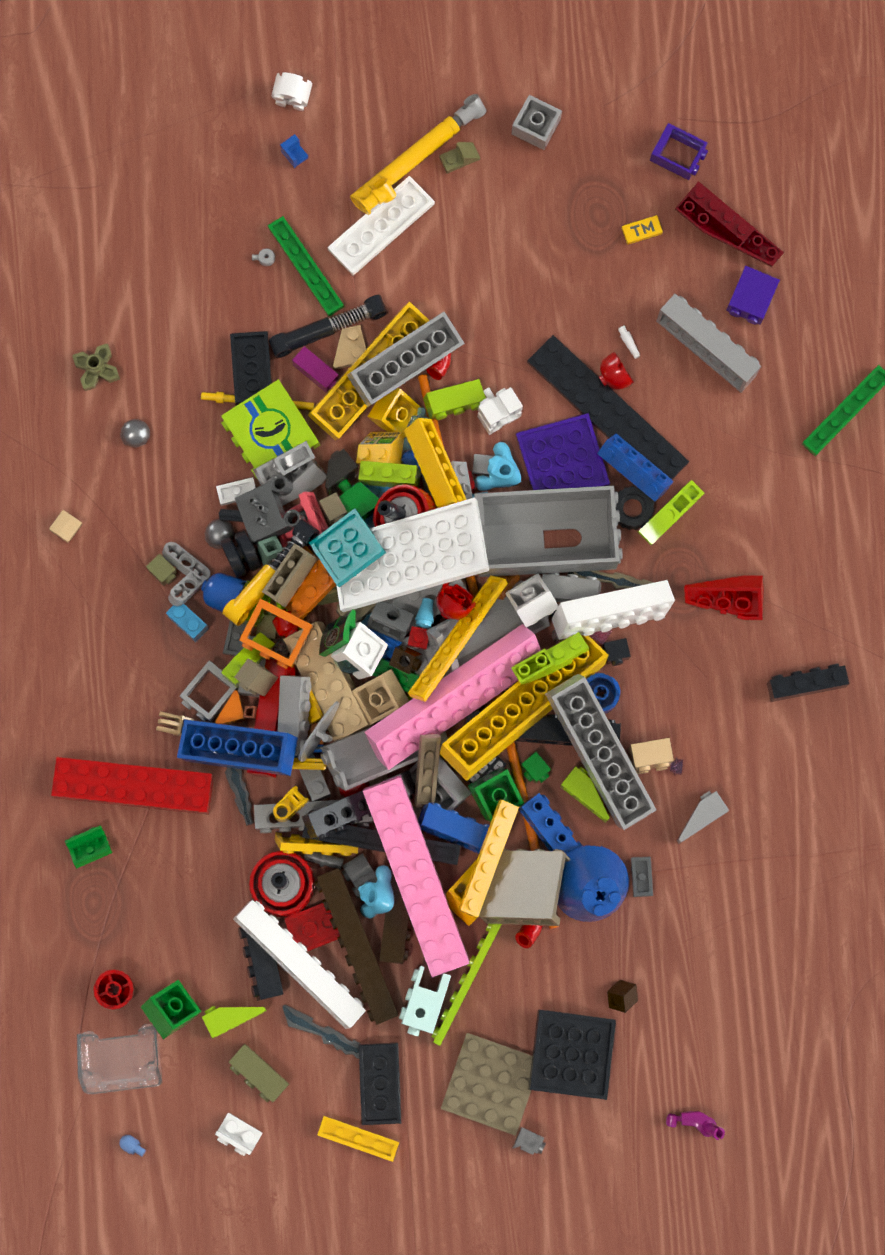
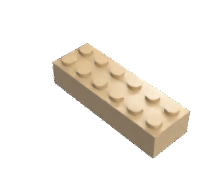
M316 621L311 624L314 627L295 664L301 676L310 677L311 690L323 715L336 701L339 702L335 716L328 727L335 742L374 725V723L370 725L352 690L356 689L343 661L337 662L331 657L332 653L326 657L319 655L320 641L326 627L323 622ZM304 629L283 639L290 654Z

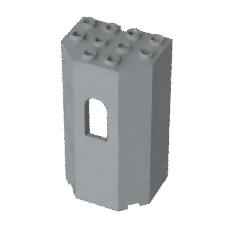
M614 486L477 493L474 496L478 502L489 571L478 575L479 577L617 569L618 564L623 559L622 548L618 546L619 541H621V530L617 529L616 526H618L620 521L619 510L615 508L616 503H618V492H614ZM574 529L581 534L582 539L578 546L546 549L544 547L543 531Z

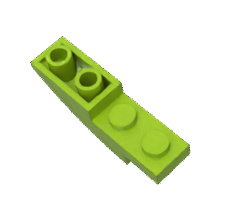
M691 480L638 533L652 545L695 504L704 492Z
M578 632L548 650L543 649L511 667L520 684H526L571 664L574 658L587 652L589 647Z

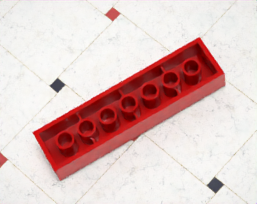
M56 757L51 796L57 799L209 815L214 776L211 773Z

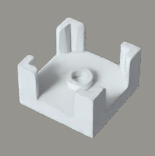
M357 622L356 628L349 631V643L333 652L331 657L337 662L349 661L359 670L353 672V675L358 679L372 676L388 644L364 624Z

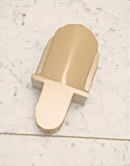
M160 711L159 716L174 719L175 721L158 719V724L173 727V729L157 726L156 730L181 737L183 720L194 721V719Z

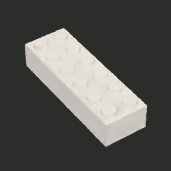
M665 580L561 602L552 618V622L559 640L567 639L578 632L581 635L589 636L597 631L607 632L616 627L625 628L634 623L640 625L648 620H661L665 617L675 599L668 581Z

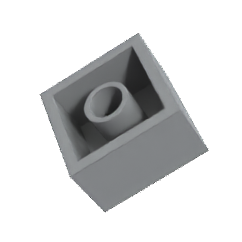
M529 95L512 125L511 134L545 150L561 120L562 110Z

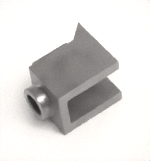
M521 1127L512 1148L521 1146L520 1149L532 1155L534 1153L541 1154L546 1143L543 1142L544 1137Z

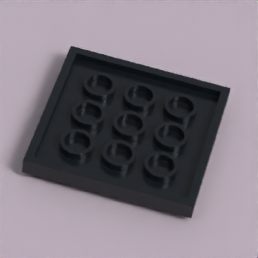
M538 1009L528 1090L607 1100L616 1020Z

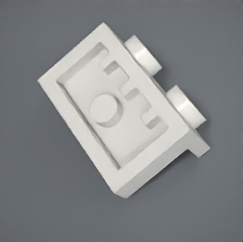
M230 1113L227 1114L220 1128L215 1133L218 1136L217 1140L226 1146L229 1143L236 1147L234 1150L243 1156L246 1153L249 1155L252 1153L263 1134Z

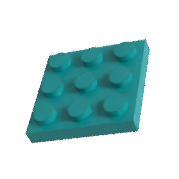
M355 508L309 542L339 588L386 553Z

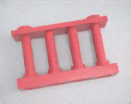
M303 492L298 495L301 500L300 503L289 510L293 509L298 512L305 510L308 517L307 522L316 528L320 535L328 529V525L314 492ZM293 530L278 536L283 547L288 545V541L291 542Z

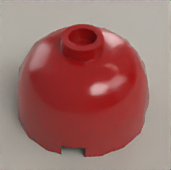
M615 352L603 359L600 364L602 375L599 378L604 386L609 385L612 389L622 390L634 383Z
M450 582L445 583L436 596V605L441 615L446 619L453 620L467 617L476 605V602L473 603L471 600L473 596L460 585L455 584L453 587L449 585Z
M107 970L100 974L94 984V997L104 1008L111 1010L121 1009L133 997V982L130 976L123 971Z

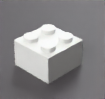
M539 574L534 575L505 593L526 628L537 623L543 617L552 614L558 608L557 602Z

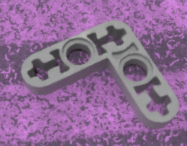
M168 542L163 548V557L186 575L171 589L168 599L174 606H181L202 587L205 580L209 579L210 570L177 543ZM186 560L190 562L191 566H185L181 561ZM185 583L193 584L194 588H187ZM181 591L183 592L181 597H175L178 596L181 593Z

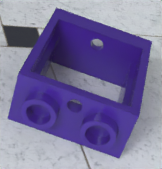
M668 123L651 154L650 161L689 180L692 175L695 176L700 166L697 164L700 159L704 160L708 153V150H706L707 142ZM670 138L698 151L689 169L661 156Z

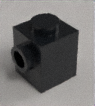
M626 638L606 642L602 646L603 650L609 655L606 663L612 664V666L621 665L623 661L629 660L631 657Z

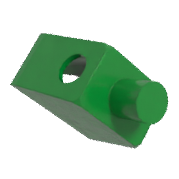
M345 479L338 485L343 492L339 498L347 514L355 508L365 520L374 513L379 498L361 482L352 486Z

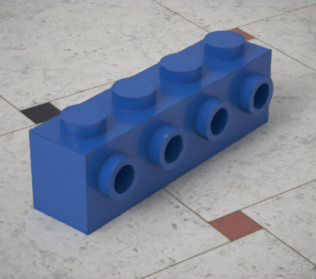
M614 434L607 439L597 453L653 501L661 498L674 482L618 434Z
M537 793L519 806L518 810L549 851L559 849L567 854L583 846L579 841L576 842L574 840L571 829L562 824L560 821L562 818L559 813L550 808V802L545 795Z
M434 802L422 807L418 819L422 831L453 844L461 845V847L478 854L490 826L488 824H479L471 817H462L457 811L445 810L441 808L440 804Z

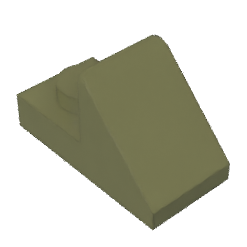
M457 142L455 149L439 155L447 174L480 160L473 142Z

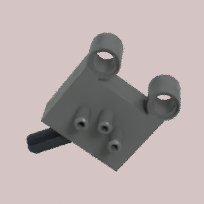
M276 475L270 482L236 497L235 501L239 510L220 509L218 514L220 520L244 522L251 543L257 546L259 541L272 536H281L293 530L301 520L304 519L306 521V517L296 510L291 509L286 513L284 512L278 494L284 496L290 494L293 490V483L282 475ZM284 481V487L279 489L280 483ZM298 516L297 522L292 524L293 517Z

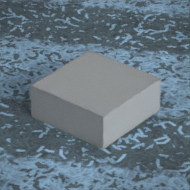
M474 454L472 474L489 476L487 469L489 459L493 458V456Z

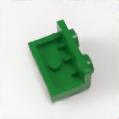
M101 826L90 828L86 832L65 840L76 869L113 853L108 838Z

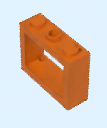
M260 599L239 641L243 642L242 647L250 651L255 648L261 651L260 656L268 660L272 657L278 660L276 664L287 669L288 666H294L314 626ZM262 609L304 629L289 659L248 639Z

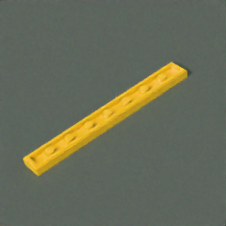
M493 575L489 576L472 601L473 603L476 602L474 609L467 617L460 619L408 692L410 697L426 702L508 584L506 579Z

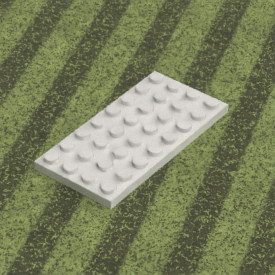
M476 498L370 528L386 553L340 588L337 586L340 610L342 612L350 611L489 571Z

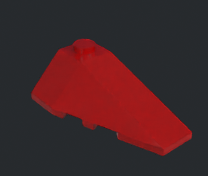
M743 575L684 586L686 604L704 609L712 608L719 610L721 614L726 615V613L736 615L737 618L742 620H763V576Z

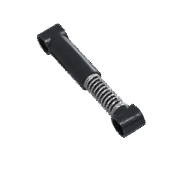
M374 295L366 299L364 305L360 306V308L351 309L347 313H341L338 317H332V319L325 317L288 333L276 334L268 341L275 357L282 358L289 355L293 350L333 335L334 330L343 329V326L352 325L353 322L355 324L358 320L362 321L361 319L370 318L371 320H377L387 315L388 311L381 295Z

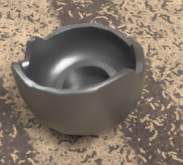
M132 419L124 423L121 428L120 437L125 445L138 448L145 445L149 440L150 429L144 421Z
M220 519L209 523L205 531V541L209 546L216 549L222 548L220 540L227 537L233 540L235 536L233 525L229 521Z

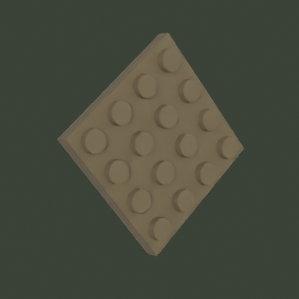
M466 1033L441 1109L516 1136L531 1090H528L532 1056Z

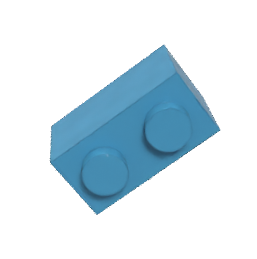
M185 604L181 606L173 605L166 612L168 618L195 643L209 630L207 624Z

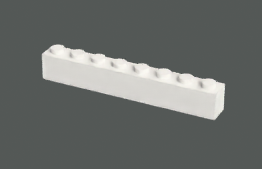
M249 901L233 920L345 1029L351 1028L366 1011L363 1008L364 1004L358 998H353L345 985H339L334 980L336 977L329 970L325 971L320 966L321 962L316 957H311L306 953L307 948L300 942L296 943L292 939L293 935L287 929H282L278 925L279 921L273 915L265 913L263 911L265 908L260 902Z

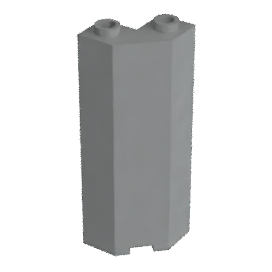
M521 580L514 585V587L518 586L524 581ZM507 596L504 600L497 599L447 670L449 674L523 624ZM549 615L527 628L534 634L550 626ZM447 619L426 631L430 647L434 653L438 651L459 620Z
M369 727L321 747L323 753L321 754V759L331 772L336 786L346 791L418 761L419 750L388 770L377 759L365 735V731L371 728ZM446 732L440 734V750L442 744L448 739Z

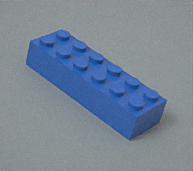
M184 720L177 758L193 763L291 776L298 737L284 732Z

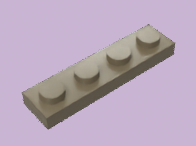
M439 734L420 735L414 796L416 808H422L431 802L435 803L441 736Z

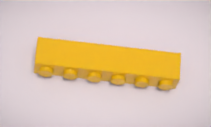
M417 418L404 432L437 508L467 500L432 419Z

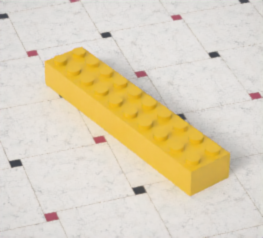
M581 635L589 650L574 658L571 664L521 685L518 681L442 744L440 750L443 758L468 781L553 709L545 693L577 674L584 676L587 680V678L605 666L609 655L590 636Z

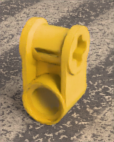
M294 786L275 805L273 809L275 819L279 822L288 821L309 802V798H305L298 791V787ZM285 808L288 813L286 816L280 817L277 815V810Z

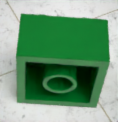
M499 767L468 785L476 804L487 821L491 822L499 800H504L517 807L524 804L506 768Z
M179 980L151 996L140 1007L163 1040L190 1023L202 1012Z

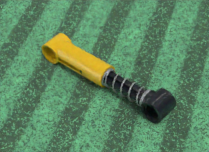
M303 519L297 523L292 532L291 542L288 541V545L282 548L283 551L277 553V558L272 559L271 564H265L241 593L226 604L222 614L235 625L240 626L243 624L252 608L265 595L262 592L294 543L301 548L310 546L309 542L319 535V531Z

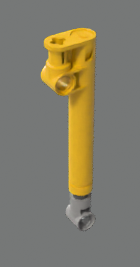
M478 94L467 97L464 105L454 113L453 117L448 116L444 119L443 122L439 123L351 194L350 199L360 211L370 215L371 210L378 204L381 205L382 203L392 201L396 197V192L392 185L446 143L453 135L457 134L460 131L459 127L461 125L465 126L472 119H478L487 112Z

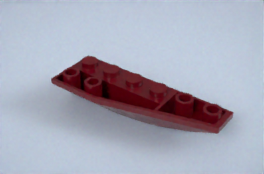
M699 181L675 208L678 213L702 233L770 267L784 253Z

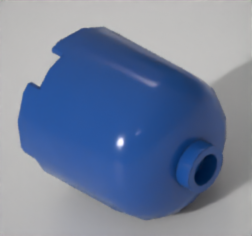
M224 573L213 574L202 584L203 600L207 606L223 612L226 604L235 599L249 582Z

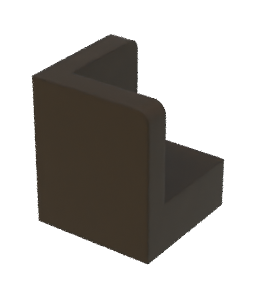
M619 980L607 991L609 1008L626 1013L638 1001L637 985Z

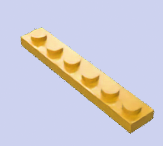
M499 800L460 903L459 911L478 918L519 807L504 800Z

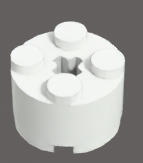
M283 72L282 76L277 73L271 97L276 100V105L286 107V104L292 105L296 110L303 111L309 100L312 82L307 80L306 83L302 81L303 77L296 74Z

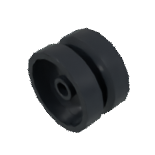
M244 530L235 533V540L238 544L236 547L229 537L219 541L236 578L246 575L247 571L243 564L245 562L253 572L262 568L256 549Z

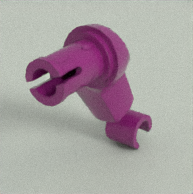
M700 1111L680 1112V1116L668 1114L666 1118V1125L669 1127H676L677 1121H680L682 1126L695 1127L705 1137L712 1136L719 1140V1138L723 1139L725 1135L724 1129L717 1126L714 1119Z

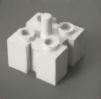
M511 387L507 390L503 388L496 393L497 397L494 396L490 388L483 391L487 398L480 402L477 417L489 435L501 429L505 424H509L521 417L523 405Z

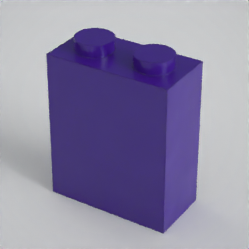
M745 266L726 311L734 317L747 319L751 324L761 325L780 280Z

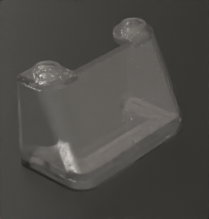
M144 1024L138 1029V1034L99 1039L98 1035L92 1031L77 1034L78 1079L84 1093L99 1094L155 1087L162 1084L158 1031L152 1024Z

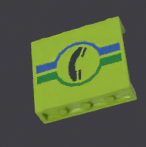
M279 379L221 415L224 420L221 424L227 432H232L234 435L231 438L237 448L241 446L244 451L241 454L246 463L251 462L254 467L253 469L307 441L310 448L316 449L321 446Z

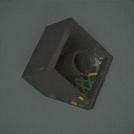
M345 449L337 450L330 456L331 459L328 462L325 484L327 496L340 491L338 485L343 480L347 479L350 483L359 476L358 465Z

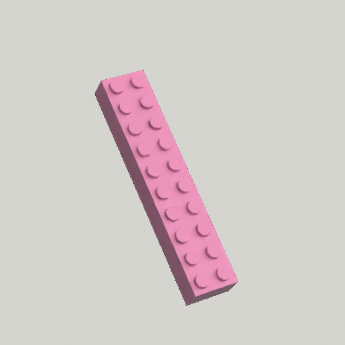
M521 624L441 679L426 702L413 698L365 731V735L377 759L390 770L419 750L420 735L442 734L516 683L518 679L511 667L541 651L535 634Z
M401 775L364 788L365 799L431 976L435 977L469 964L467 952Z

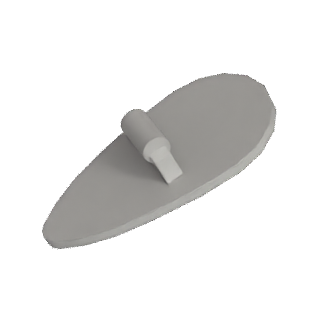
M338 701L328 709L308 737L300 751L299 761L304 762L309 758L321 739L323 742L332 741V736L325 732L338 709Z

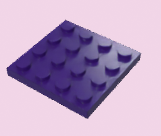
M588 413L516 433L532 490L610 486L603 459L597 454L600 449Z

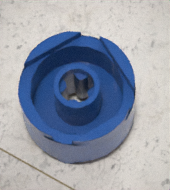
M603 673L591 675L587 678V682L595 696L598 692L597 690L600 693L604 692L602 698L600 696H596L604 713H609L619 701V684L613 677Z

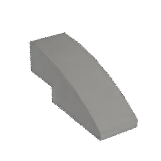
M307 441L253 469L260 484L263 485L270 482L276 475L284 476L314 459L315 456Z

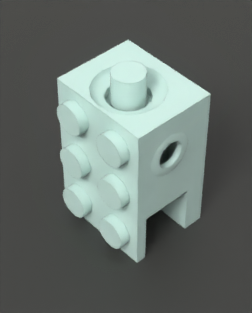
M420 966L419 969H414L411 981H414L412 989L408 988L405 997L408 1003L406 1008L402 1007L399 1019L402 1020L401 1024L409 1026L407 1033L419 1036L420 1030L433 1034L451 978L450 975L441 974L436 992L419 987L424 971L423 966Z

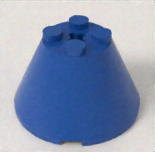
M590 845L578 847L567 853L566 855L570 858V861L564 863L557 904L567 916L583 922L599 921L613 914L624 902L629 887L628 872L620 857L606 847Z

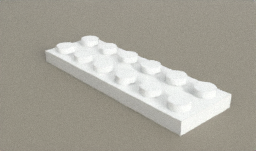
M410 176L394 189L396 197L392 201L375 206L371 210L370 215L365 214L328 247V251L352 276L435 204V201Z

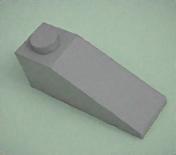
M312 753L309 758H315L314 754ZM299 769L312 802L331 797L321 770Z
M708 791L700 797L702 801L697 804L678 837V844L729 811L717 791L712 794Z

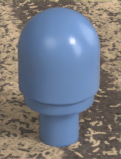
M131 1135L121 1137L119 1145L122 1150L134 1155L136 1153L143 1157L146 1149L140 1146L139 1140Z

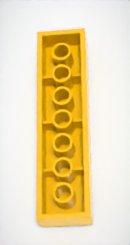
M410 302L405 304L310 411L308 416L334 440L339 439L367 407L347 377V374L430 320Z

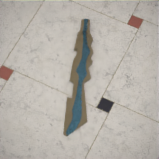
M599 570L573 572L575 575H578V578L586 579V576L596 577L600 582L612 583L615 589H627L654 583L642 579V581L637 580L632 576L618 572L613 574L599 572Z

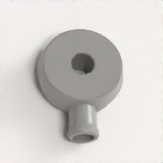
M262 249L258 255L252 254V260H258L263 266H270L275 261V254L270 249Z

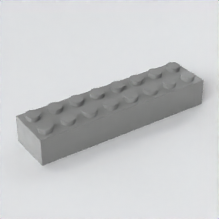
M577 674L545 693L615 824L625 830L656 811L651 798L586 678Z

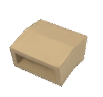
M62 510L49 530L69 543L81 527L82 522Z

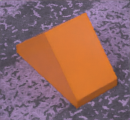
M233 691L216 719L215 724L230 725L246 721L243 718L244 711L238 691Z

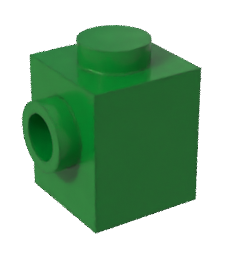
M537 752L521 764V768L525 771L523 775L529 782L533 781L536 784L540 781V783H543L550 777L548 774L551 771L550 767Z

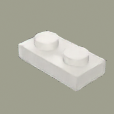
M253 477L216 486L221 506L235 503L236 497L256 488Z

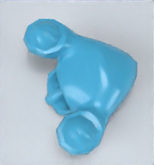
M498 442L494 445L493 451L495 456L489 459L487 469L489 477L481 475L475 478L474 483L478 490L487 491L492 488L511 487L521 482L520 471L511 455L510 448L505 442Z
M385 865L377 867L375 872L376 883L365 882L364 885L358 888L360 898L365 902L361 906L360 912L366 918L371 919L377 914L387 913L394 907V892L391 885L392 874L390 868Z

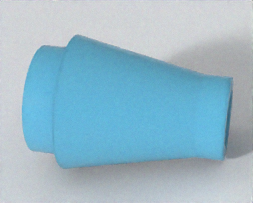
M429 598L422 599L415 617L417 626L431 628V625L434 623V600Z

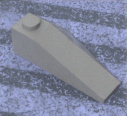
M314 459L284 475L285 478L293 483V490L285 496L278 494L282 506L299 498V494L314 490L327 478L324 470ZM284 481L280 483L279 489L284 487Z

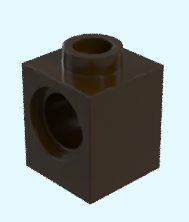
M405 645L397 646L394 649L389 665L407 674H411L420 669L423 654ZM406 656H407V657L409 658V660H410V663H409V664L406 663V660H405Z

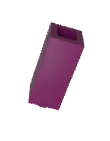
M305 346L292 359L293 366L326 393L339 380V374Z

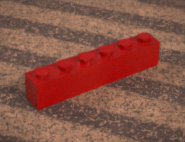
M266 659L265 668L278 677V679L265 697L262 695L259 697L254 729L278 732L280 676H295V664L293 667L288 666L286 669L276 664L278 660ZM247 770V773L254 776L276 778L277 775Z

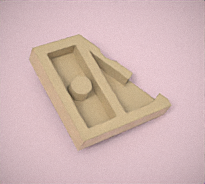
M360 325L342 329L333 364L334 370L350 367L366 349Z

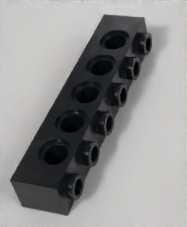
M409 770L389 778L392 779L401 775L409 799L413 798L412 794L415 793V783ZM363 790L302 816V820L310 839L317 837L319 840L329 836L328 831L333 829L335 832L346 828V823L351 822L353 825L362 821V816L368 814L371 817L372 815ZM359 801L362 802L364 806L363 811L360 810L358 807ZM342 809H344L347 812L346 818H344L341 814ZM325 816L330 820L329 826L324 822Z

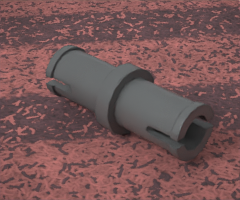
M321 852L304 854L303 858L305 861L320 864V867L328 866L336 869L339 868V870L342 869L344 858L323 855Z

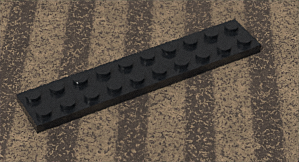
M554 335L527 360V363L582 415L588 413L591 423L608 439L614 434H618L672 480L689 464L690 461L608 385L604 386L600 378Z

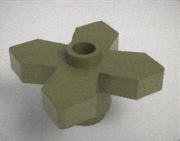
M108 344L98 346L92 355L80 352L72 356L76 368L85 370V373L80 378L84 391L96 388L99 377L109 383L120 380L117 368L107 364L112 357Z

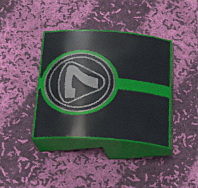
M352 609L327 625L321 637L319 655L326 657L349 643V631L356 628L355 610Z

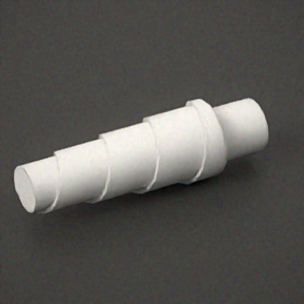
M625 326L620 327L618 331L623 342L635 359L639 358L640 353L637 350L631 333L627 331Z

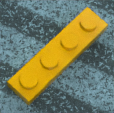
M326 1116L323 1117L317 1134L323 1138L392 1162L399 1145L398 1141Z

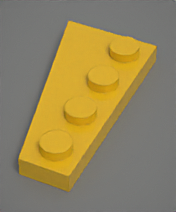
M275 832L274 840L283 853L292 854L294 851H302L303 854H313V852H321L323 855L340 853L344 856H351L352 853L358 854V848L312 839L307 840L296 834H291L290 838L282 837V833Z

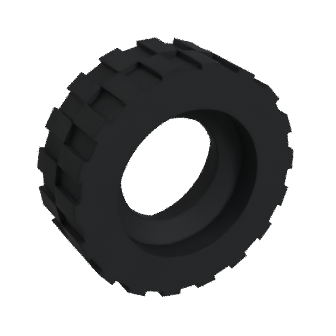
M631 486L624 488L622 491L620 490L618 492V503H616L615 507L616 510H619L620 514L618 524L628 530L642 528L653 515L654 501L638 487ZM630 499L639 501L642 506L640 515L637 517L627 516L623 510L626 501Z

